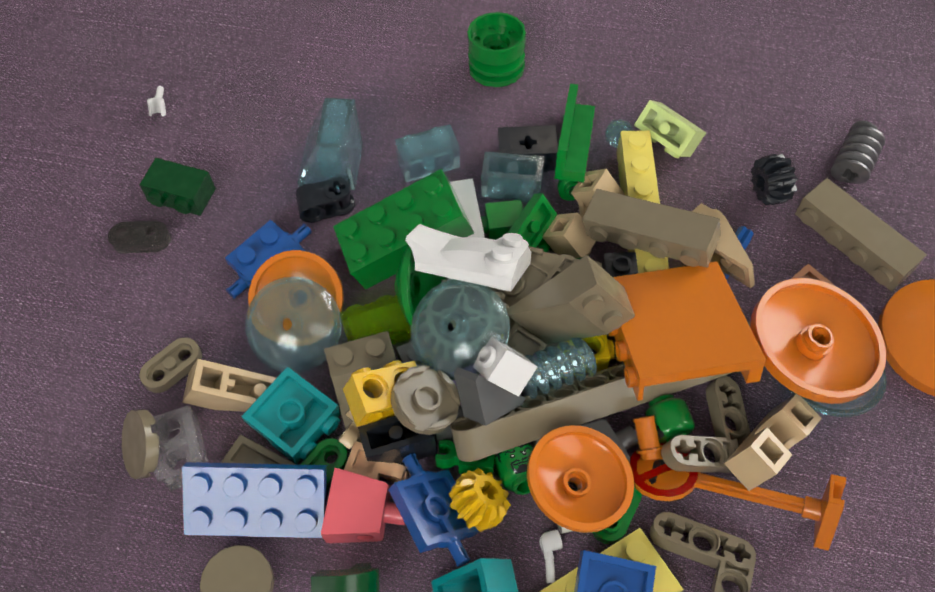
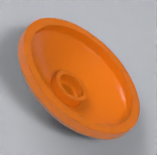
M302 250L281 252L266 260L253 276L248 293L250 313L261 332L278 343L291 346L310 344L327 335L337 323L344 301L342 283L334 268L320 256ZM304 293L306 301L300 305L297 302V297L299 294Z
M571 425L559 427L544 435L530 454L527 465V482L530 493L539 509L550 520L561 527L576 532L590 533L601 531L615 524L629 508L634 492V478L631 466L619 446L603 433L584 426ZM568 482L574 483L577 486L578 491L572 490L569 487Z

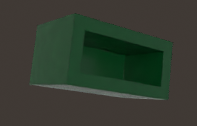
M156 157L139 184L147 201L157 207L166 206L182 214L191 213L199 216L202 215L216 189L208 171Z

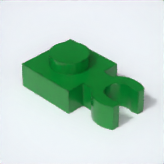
M450 440L439 441V453H446V455L436 454V467L447 469L457 465L459 466V474L466 473L468 470L474 471L477 468H480L485 474L492 472V475L494 474L496 454L480 460L464 462L458 459L454 442Z

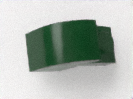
M370 562L356 563L350 569L320 570L311 576V592H380L379 568H371Z

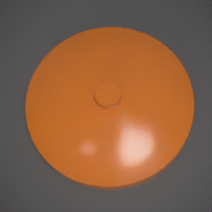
M788 279L772 286L761 297L753 310L750 328L766 358L764 366L776 380L794 393L821 403H846L864 395L881 378L886 364V348L881 331L870 313L855 298L840 288L815 279Z
M935 279L913 282L898 290L884 306L879 317L878 327L885 343L886 360L894 371L911 386L926 394L935 396Z

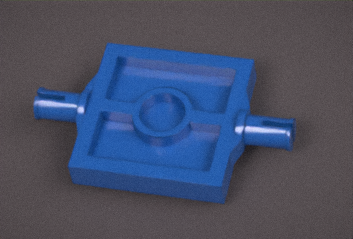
M269 220L225 257L227 264L239 276V279L226 289L228 294L233 299H236L245 289L249 288L256 271L272 256L290 250L305 251L300 246V242L312 233L311 229L303 223L296 231L289 234L278 227L272 220Z
M415 453L406 456L402 461L411 477L394 482L388 490L419 552L423 553L438 547L448 548L456 566H463L471 558L468 556L461 540L473 537L479 531L475 526L468 529L466 521L463 518L457 519V510L450 507L452 499L449 493L456 483L449 469L439 472L424 471Z

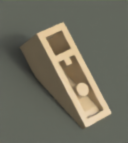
M701 203L692 212L720 218L721 236L710 262L717 261L724 273L752 288L755 285L753 264L729 222L719 210L711 209Z
M197 359L188 373L182 403L213 410L246 412L274 382L276 377Z

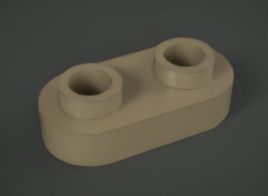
M185 337L173 341L142 366L139 374L142 384L153 393L167 391L189 373L197 359L202 360V351L191 338ZM185 355H191L187 360L182 361ZM164 375L163 379L156 381L158 376Z

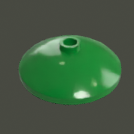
M408 245L396 273V296L408 324L416 332L428 334L431 332H427L421 327L429 322V319L424 318L421 314L422 312L430 311V306L425 303V300H434L435 295L432 292V288L442 290L441 280H447V278L416 271L413 252Z

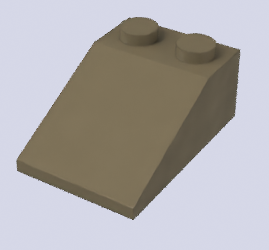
M588 255L579 259L506 310L507 316L546 344L607 335L635 317L624 286Z
M388 331L324 349L345 429L353 421L345 415L350 408L343 392V388L350 379L351 374L366 367L371 368V370L380 369L392 361H397ZM359 437L357 439V442L362 443L361 438Z

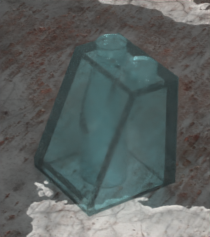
M324 99L306 139L297 181L298 186L341 177L349 182L351 190H355L363 147L355 99Z

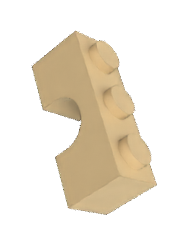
M607 169L586 172L584 183L578 182L571 192L578 202L580 212L556 215L543 235V239L557 255H571L575 259L585 255L589 256L596 240L587 236L582 219L596 189L625 195Z
M795 393L773 408L724 464L750 491L778 474L792 456L789 449L807 437L822 418L800 395Z

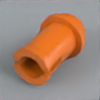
M655 415L634 418L633 422L635 423L639 449L636 450L637 454H641L642 460L661 458L663 445H660Z

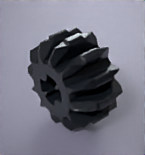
M771 154L755 160L754 167L751 168L753 177L750 181L754 186L753 191L757 193V199L765 205L785 203L793 199L794 193L797 192L795 182L798 178L794 173L796 168L791 166L790 158H785L783 154Z

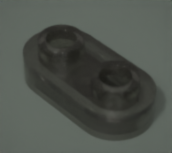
M160 221L120 222L110 229L108 240L119 253L159 252L170 244L171 234L167 226Z

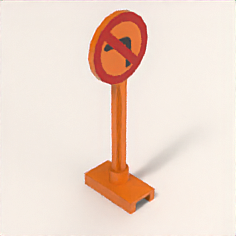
M636 451L632 454L629 463L633 473L635 488L642 495L654 500L674 501L682 499L690 494L694 488H700L800 513L803 518L815 520L814 547L826 551L830 549L845 500H842L841 497L846 485V477L834 474L830 475L822 499H817L809 496L801 498L760 487H755L748 491L740 482L700 472L672 470L665 464L662 457L642 460L641 454H637ZM680 453L683 458L689 455L688 453Z

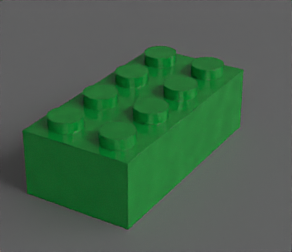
M442 169L333 226L350 274L365 289L397 273L403 253L408 247V243L405 241L406 237L419 224L462 238L474 234L458 196Z

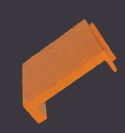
M717 261L710 262L708 268L699 265L695 267L683 266L613 277L624 286L635 317L624 323L620 328L610 332L609 336L615 337L616 357L619 362H624L625 382L628 388H633L637 401L643 400L645 386L741 371L746 384L760 382L766 358Z

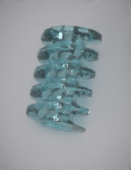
M575 337L570 339L569 342L559 343L557 347L550 346L545 351H536L533 356L525 355L537 366V369L524 389L528 396L534 399L537 398L536 387L544 395L549 393V382L555 390H558L562 387L561 378L569 386L574 383V376L579 381L586 378V371L591 377L595 376L597 365L591 348L584 340Z

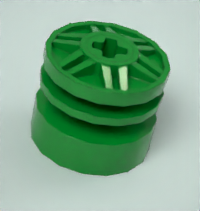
M501 12L486 13L472 21L467 30L470 75L476 82L489 87H504L515 83L523 75L525 69L524 49L526 46V31L524 24L517 17Z

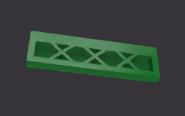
M570 83L554 179L584 183L595 106L576 104L579 84Z

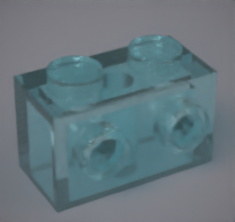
M450 124L395 139L397 160L405 182L424 178L440 169L445 172L460 167L459 144Z
M485 152L481 175L482 196L492 199L504 198L529 202L533 194L541 193L544 157Z

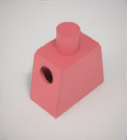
M334 468L321 535L325 542H378L384 538L386 523L405 526L406 524L396 504L390 502L389 484L340 468Z

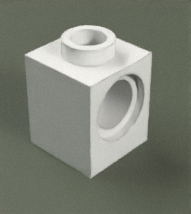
M493 337L480 350L477 360L473 365L488 381L518 397L537 369V366L522 353Z

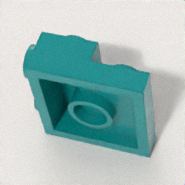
M288 366L241 416L244 422L265 437L275 449L296 465L301 459L305 460L317 446L316 442L324 433L328 436L331 435L341 421L338 418L340 415L338 404Z

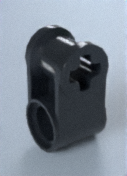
M335 177L317 183L304 184L295 191L300 219L306 223H315L323 219L347 215L355 207V200L350 194V184L345 178ZM336 185L339 186L340 192H337ZM339 201H342L343 208L340 207Z

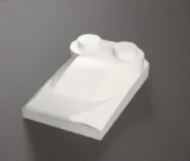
M419 224L407 235L405 240L413 252L416 271L510 292L531 261V251L528 247V242L516 233H506L497 240L476 237L462 238Z

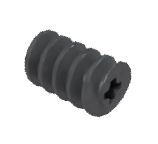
M863 120L851 126L830 170L831 176L836 180L854 184H863L869 180L878 156L886 142L885 136L874 124Z

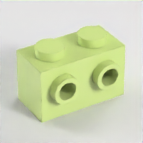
M649 100L634 126L642 131L650 130L651 141L654 143L658 141L665 146L664 150L668 154L678 159L679 157H691L706 134L705 131L663 103Z

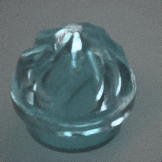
M620 118L612 120L607 126L605 137L611 146L618 147L621 131H634L633 126L628 121H623Z

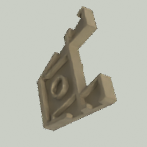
M528 246L531 251L530 265L512 291L496 290V292L501 291L505 294V298L501 303H506L509 307L513 306L579 259H574V256L566 254L556 255L543 252V249ZM595 261L600 267H602V264L600 262ZM475 293L477 307L482 313L488 314L485 300L480 294ZM506 313L502 314V316L510 318ZM510 318L511 323L507 325L502 324L501 329L507 332V336L502 337L509 347L522 353L537 365L547 351L548 345L523 330L520 324Z

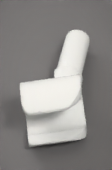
M162 86L157 87L154 98L147 100L149 116H152L154 113H161V116L166 115L165 102L162 98L164 88Z
M556 529L545 532L539 540L545 559L546 583L555 582L554 555L552 551L563 548L559 531Z

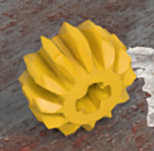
M480 468L463 473L456 480L449 493L452 499L450 507L457 510V519L463 518L468 529L475 526L480 532L488 528L491 529L493 526L496 527L503 520L511 506L506 499L509 492L500 486L502 481H496L493 478L492 472L485 474Z

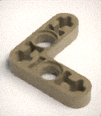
M722 376L706 387V398L715 437L678 435L666 442L661 449L662 458L665 464L672 470L733 474L724 463L751 432L739 386L730 377ZM725 416L733 420L736 431H732L727 427ZM704 447H708L714 453V463L705 457L703 453ZM691 451V454L687 455V456L684 457V458H683L682 454H680V453H688V452Z
M662 512L655 517L650 528V537L657 546L716 569L711 592H725L722 588V582L726 580L734 582L739 587L740 592H750L756 552L749 542L674 513ZM664 526L671 528L670 536L664 534ZM683 532L688 533V536L686 540L682 542L681 539L683 537ZM703 537L707 539L711 545V550H700L694 545L693 538ZM720 545L723 546L720 552L722 553L721 556L716 554ZM733 552H737L740 554V559L742 560V562H737L735 560V555L733 554Z

